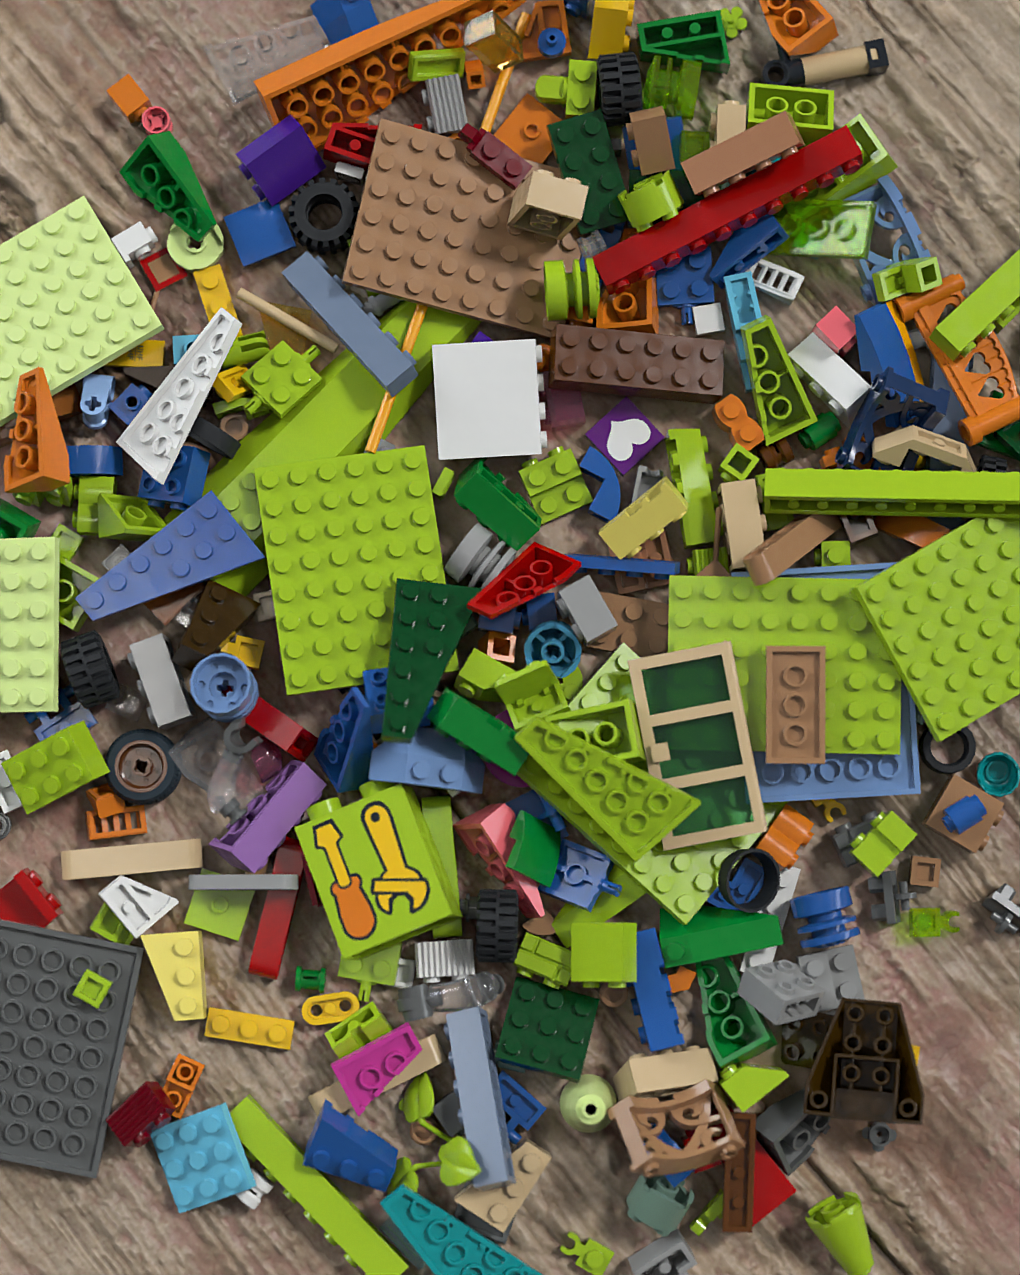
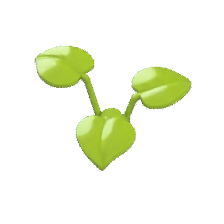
M426 1072L417 1075L407 1088L403 1099V1112L409 1122L415 1123L419 1120L421 1126L447 1141V1143L440 1147L439 1159L441 1161L412 1165L408 1157L399 1158L396 1161L395 1172L387 1188V1195L391 1194L402 1184L417 1193L418 1177L415 1171L418 1169L440 1167L442 1182L451 1187L468 1182L482 1171L473 1156L470 1144L465 1138L449 1137L426 1122L425 1118L432 1114L434 1108V1092Z

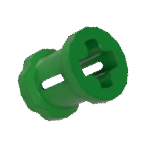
M297 966L295 992L307 989L318 990L319 993L324 994L326 968L310 970Z

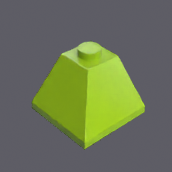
M474 648L453 686L466 697H473L479 701L504 703L493 684L504 674L515 673L516 671Z

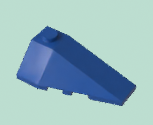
M316 0L310 5L320 33L331 45L379 24L370 0Z
M354 687L351 688L340 704V712L337 715H332L330 718L331 725L329 728H323L314 751V756L338 793L359 790L361 785L371 781L368 780L371 752L373 750L370 706L359 689Z

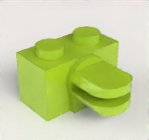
M570 59L568 77L540 76L535 85L537 100L545 104H559L562 107H566L565 119L594 111L597 61Z

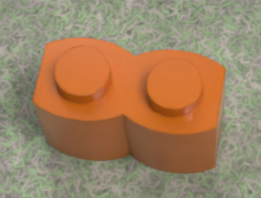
M729 394L714 405L712 410L713 419L721 430L729 434L733 447L738 443L751 453L763 443L764 434L761 427L755 420L748 417L747 410L738 397Z
M786 803L768 826V831L764 832L753 849H761L768 852L775 859L780 872L785 867L790 870L799 857L796 854L799 846L801 845L804 848L813 837L814 833L810 830L814 823Z

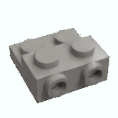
M852 944L795 956L797 962L793 963L795 967L804 975L812 978L825 991L818 1011L822 1012L838 1008L842 998L865 1000Z

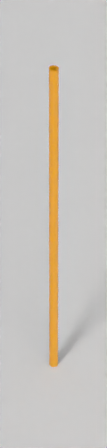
M521 12L480 129L483 128L491 132L531 19L529 13ZM416 305L400 350L401 352L407 350L410 354L412 353L428 308L427 306ZM387 391L385 392L365 448L367 453H376L396 395L392 398Z

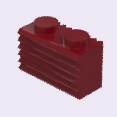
M146 1081L106 1119V1122L112 1128L115 1136L118 1137L121 1145L139 1148L151 1139L150 1134L156 1128H162L170 1122V1115L176 1111V1107L158 1082Z

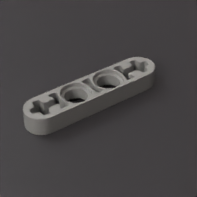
M189 875L188 890H298L299 875Z

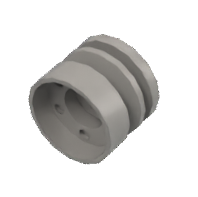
M477 523L450 557L444 567V573L458 583L469 574L472 576L468 587L475 588L480 582L483 584L481 588L484 589L513 562L517 551L511 547L502 557L500 553L506 543L501 541L493 549L488 547L493 534Z

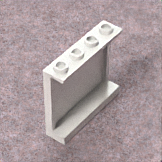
M536 339L432 345L439 460L542 454V448H547V432L541 431L540 420L546 419L545 402L539 403V391H544L543 374H538L537 362H543L542 345H536Z

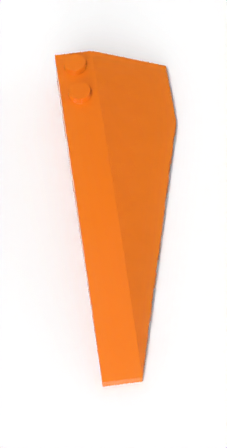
M440 0L352 35L253 82L272 127L291 115L303 127L317 152L324 149L332 123H366L369 121L368 117L379 108L384 109L390 105L392 98L400 92L406 93L420 82H410L407 78L410 51L461 48L473 37L475 39L479 38L485 33V28L493 22H500L524 4L526 0Z

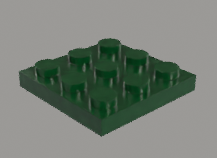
M516 976L494 1060L579 1083L600 999L561 988L558 990L546 984Z

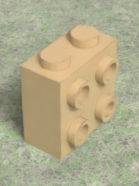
M733 100L717 104L715 113L710 114V121H708L707 137L712 138L709 148L746 130V105H739L738 101Z

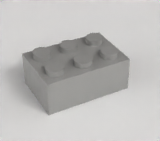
M161 633L129 645L131 653H128L127 656L132 669H136L139 672L141 679L137 681L142 697H146L149 700L151 707L146 709L151 723L167 730L197 719L178 664L171 662L175 653L170 639Z

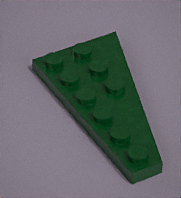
M397 578L381 741L411 744L425 711L461 639L463 631L472 616L473 611L467 609V604L483 588Z

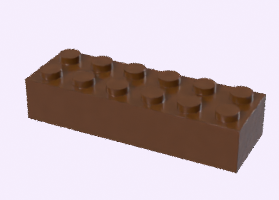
M556 324L550 334L548 388L715 404L723 396L725 341Z

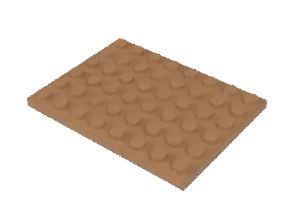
M381 118L377 128L341 283L550 340V334L556 324L565 325L566 320L550 322L547 320L543 263L544 261L563 260L566 272H572L573 260H580L585 234L579 236L575 226L562 240L512 227L507 225L514 193L533 171L547 170L552 172L554 177L561 178L559 169L524 159L533 167L518 187L512 190L469 156L471 153L466 149L468 146L466 142Z

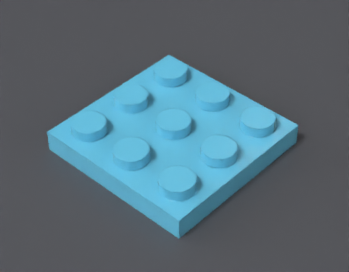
M226 1102L168 1123L162 1128H156L150 1134L179 1214L256 1186Z

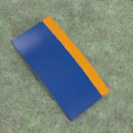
M893 300L881 302L854 315L861 371H870L871 382L877 374L881 375L887 367H891L894 369L893 373L924 385L915 350ZM890 388L889 393L886 395L887 398L894 396L896 391L900 395V402L904 401L907 394ZM913 398V401H921L919 399ZM908 411V413H907L906 422L909 421L910 419L916 417V416H912V417L910 418L909 415H908L910 411ZM899 412L885 416L886 427L896 428L900 426Z

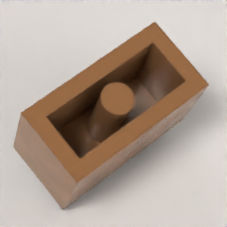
M663 106L629 113L631 123H626V130L629 141L634 140L636 148L631 150L633 166H639L642 176L675 169Z

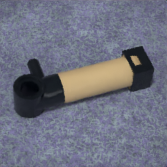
M884 38L866 41L863 43V46L793 60L776 42L780 60L769 61L764 66L760 83L802 87L866 74V77L885 74L889 67ZM777 73L781 76L782 80L773 82L769 79L768 74Z

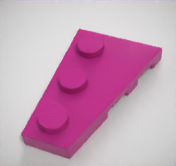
M406 1022L330 1065L359 1117L366 1110L365 1107L375 1097H378L384 1091V1087L396 1075H399L423 1049L409 1023Z

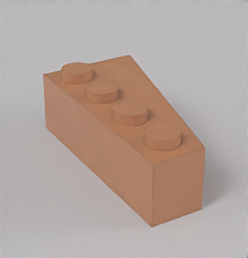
M783 111L681 162V165L695 195L703 194L704 198L720 191V185L727 182L730 185L745 179L746 173L754 169L756 172L771 166L772 161L780 157L785 159L798 152L799 148L806 145L792 115L787 111Z

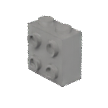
M784 959L746 968L741 976V983L737 993L772 1023L780 1025L816 1016L825 991L812 978L799 971L792 962Z

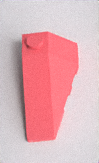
M505 803L490 804L456 822L453 827L473 856L478 853L488 864V867L485 869L491 877L494 875L497 879L501 880L505 884L504 890H516L518 894V909L526 918L543 917L545 912L536 882L506 867L516 840L509 837L516 821L513 810Z

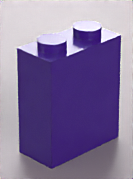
M291 115L235 154L241 162L238 166L240 172L247 181L252 179L254 182L251 189L260 201L265 198L272 207L327 167L303 127Z

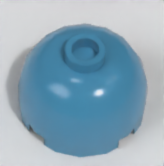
M549 620L541 622L531 630L525 641L524 653L527 665L534 661L546 660L556 677H567L575 671L581 659V642L577 639L570 625L563 621Z

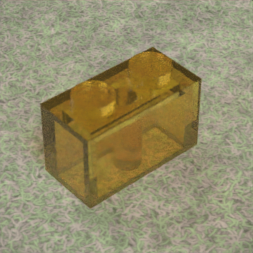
M493 10L464 22L465 35L463 36V42L466 49L470 52L472 51L480 59L481 63L487 65L494 73L524 61L522 38Z

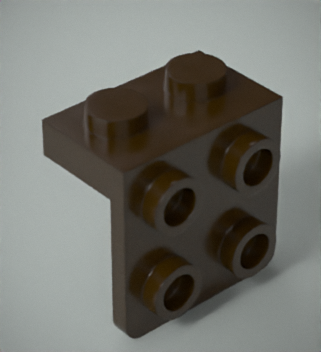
M837 1008L829 1012L818 1011L816 1016L782 1024V1062L812 1069Z

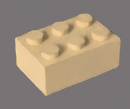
M547 170L533 171L514 193L507 225L562 240L581 220L589 187L581 185V181L574 178L561 179L554 177V174Z
M755 479L720 483L716 490L718 505L722 508L721 521L724 532L722 538L723 545L727 548L730 575L731 572L747 571L742 559L764 542V531H767L765 514H760L759 510L760 503H763L761 486H756Z

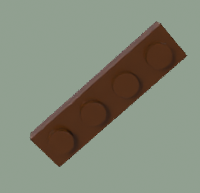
M730 1112L739 1135L745 1143V1147L738 1150V1154L735 1157L724 1160L722 1231L752 1233L756 1113Z

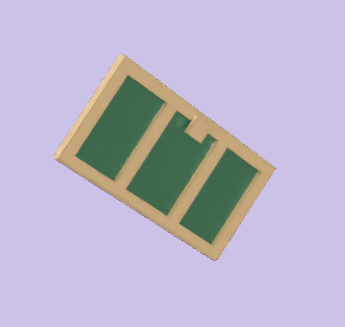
M731 641L628 660L649 774L701 801L699 807L662 839L664 850L768 831Z

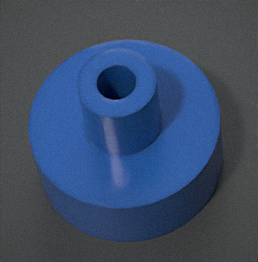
M557 28L543 30L538 37L539 52L544 57L551 59L563 54L566 47V38L563 32Z

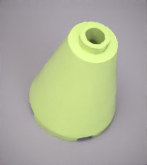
M592 1074L581 1075L579 1083L569 1081L560 1096V1111L564 1120L573 1129L585 1133L597 1132L609 1125L611 1120L607 1110L617 1104V1097L613 1087L602 1077ZM588 1104H594L596 1106V1108L593 1111H585V1107Z

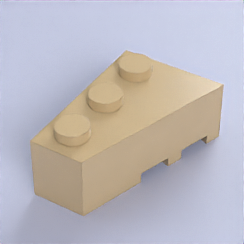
M697 1045L684 1048L682 1052L673 1053V1050L668 1049L657 1052L655 1056L646 1057L644 1053L632 1055L613 1077L618 1102L629 1095L638 1098L669 1096L695 1086L705 1079L714 1083L719 1081L710 1047L700 1049Z
M527 1138L511 1150L516 1184L485 1191L476 1189L474 1185L470 1184L454 1196V1201L503 1233L552 1158L550 1153Z

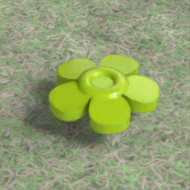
M733 7L731 14L727 8L720 10L724 32L726 31L728 38H736L738 30L742 31L747 28L748 23L745 18H741L743 11L740 7Z

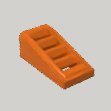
M144 805L127 806L123 812L112 815L114 831L108 832L107 817L100 819L102 833L96 832L95 818L98 817L94 810L85 812L88 841L147 834ZM133 812L136 814V829H132L130 813ZM118 814H124L125 830H120Z

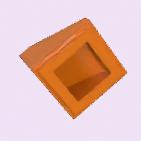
M108 783L85 791L87 798L100 819L123 812L126 809L124 800L112 791Z

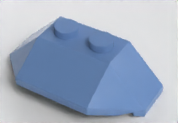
M418 727L411 744L384 741L372 750L368 780L482 794L485 764L476 755L474 749L471 748L468 751L455 743L456 738L452 735L446 738L433 728Z

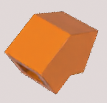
M482 59L465 61L464 69L468 90L486 87Z
M680 965L675 973L667 974L671 992L689 990L696 972Z

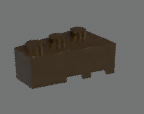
M209 579L197 600L171 662L193 671L201 660L212 654H218L252 620L261 603Z

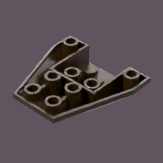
M842 998L806 1081L803 1113L839 1119L923 1125L925 1095L902 1004Z

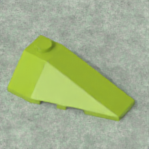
M614 863L608 876V881L622 886V890L619 892L620 895L615 897L609 893L602 892L598 896L591 913L565 903L554 918L552 926L567 949L571 946V923H604L647 892Z

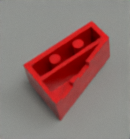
M332 123L324 146L323 159L336 164L340 161L363 168L367 174L378 125H369V123ZM422 124L410 126L422 130Z

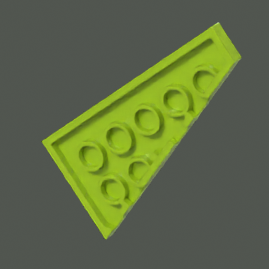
M535 716L515 734V740L636 862L701 805V801L538 716Z

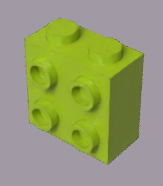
M571 923V982H582V987L600 988V982H608V988H626V982H637V923Z

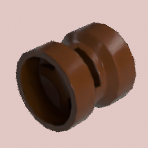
M785 437L766 446L763 444L756 448L759 459L765 469L777 468L781 463L787 464L795 460L792 449Z

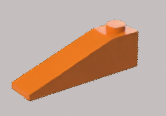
M759 0L772 37L789 56L817 53L839 36L833 17L817 0Z
M636 228L624 229L620 242L639 232H637ZM656 274L648 280H639L631 284L628 290L620 294L614 293L609 296L605 288L597 309L596 328L659 334Z
M37 367L19 377L14 411L18 415L15 429H10L9 438L13 439L10 455H5L4 490L6 493L46 492L70 483L68 451L44 368Z

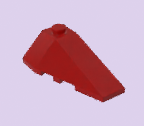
M533 542L467 604V609L493 619L566 582L581 567V562Z

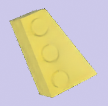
M665 476L599 529L598 534L620 560L625 556L630 559L642 549L640 545L647 539L654 540L664 531L663 527L671 521L675 523L687 513L688 502L668 477Z
M202 930L140 935L174 1021L206 1018L207 1000Z

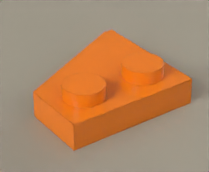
M564 0L535 2L531 19L518 53V63L550 59L544 57L538 49V37L547 28H557L565 35L566 47L563 54L559 57L572 54Z

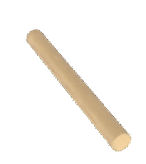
M240 288L236 298L335 354L340 344L249 291Z

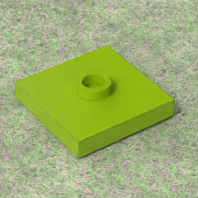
M204 868L200 872V875H223ZM194 890L184 923L239 941L256 890Z

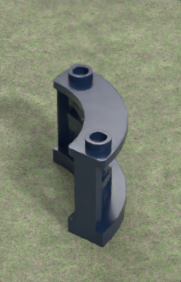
M887 367L881 375L877 374L874 377L871 389L853 420L844 445L837 451L835 456V462L838 463L837 468L843 470H863L853 465L855 455L858 452H863V458L860 460L861 464H867L872 459V442L875 438L873 423L889 414L899 412V423L902 428L915 425L932 432L937 424L946 416L950 391L941 387L937 391L893 373L894 369ZM890 388L907 394L904 401L900 402V395L896 391L894 396L887 398L886 395L889 393ZM913 398L919 399L921 401H913ZM908 411H910L908 414L910 418L917 416L914 423L906 422ZM862 435H864L865 441H860ZM908 449L900 467L892 464L885 465L876 458H873L874 461L870 469L878 470L880 467L881 470L898 469L914 471L919 455L912 449Z

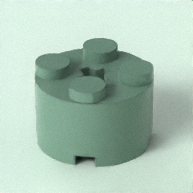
M640 1174L626 1198L629 1208L627 1214L635 1222H643L652 1227L659 1235L668 1236L671 1231L678 1228L694 1201V1193L692 1189L687 1192L683 1187L685 1184L684 1180L674 1188L664 1175L644 1177V1175Z

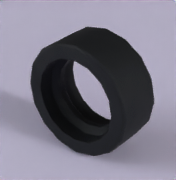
M967 726L955 732L962 738L964 752L960 759L951 764H944L935 759L931 752L933 735L929 728L924 730L919 740V753L922 761L929 769L939 774H953L964 770L972 762L976 752V742L973 733Z

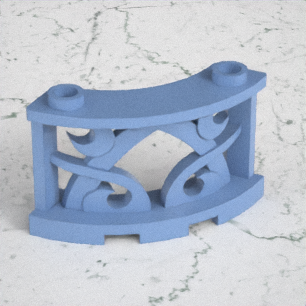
M888 175L877 179L878 184L835 204L832 201L827 203L829 214L826 215L828 225L831 230L836 229L842 238L863 285L860 286L862 296L866 302L871 301L873 305L881 302H878L872 274L886 269L888 265L901 262L898 258V251L901 246H906L910 251L909 255H903L902 253V261L920 257H931L929 250H925L921 246L923 243L917 237V235L921 234V231L912 212L907 213L906 208L903 207V196ZM875 202L871 208L867 206L868 204ZM861 209L866 215L863 217L860 213L853 211ZM851 213V216L855 218V221L853 223H849L843 218V216ZM878 213L882 218L885 217L886 213L892 214L893 221L886 222L882 220ZM872 222L886 230H901L902 235L897 239L892 249V260L877 255L866 248L867 235ZM853 231H858L856 240L852 234ZM866 261L874 265L871 271L869 270Z

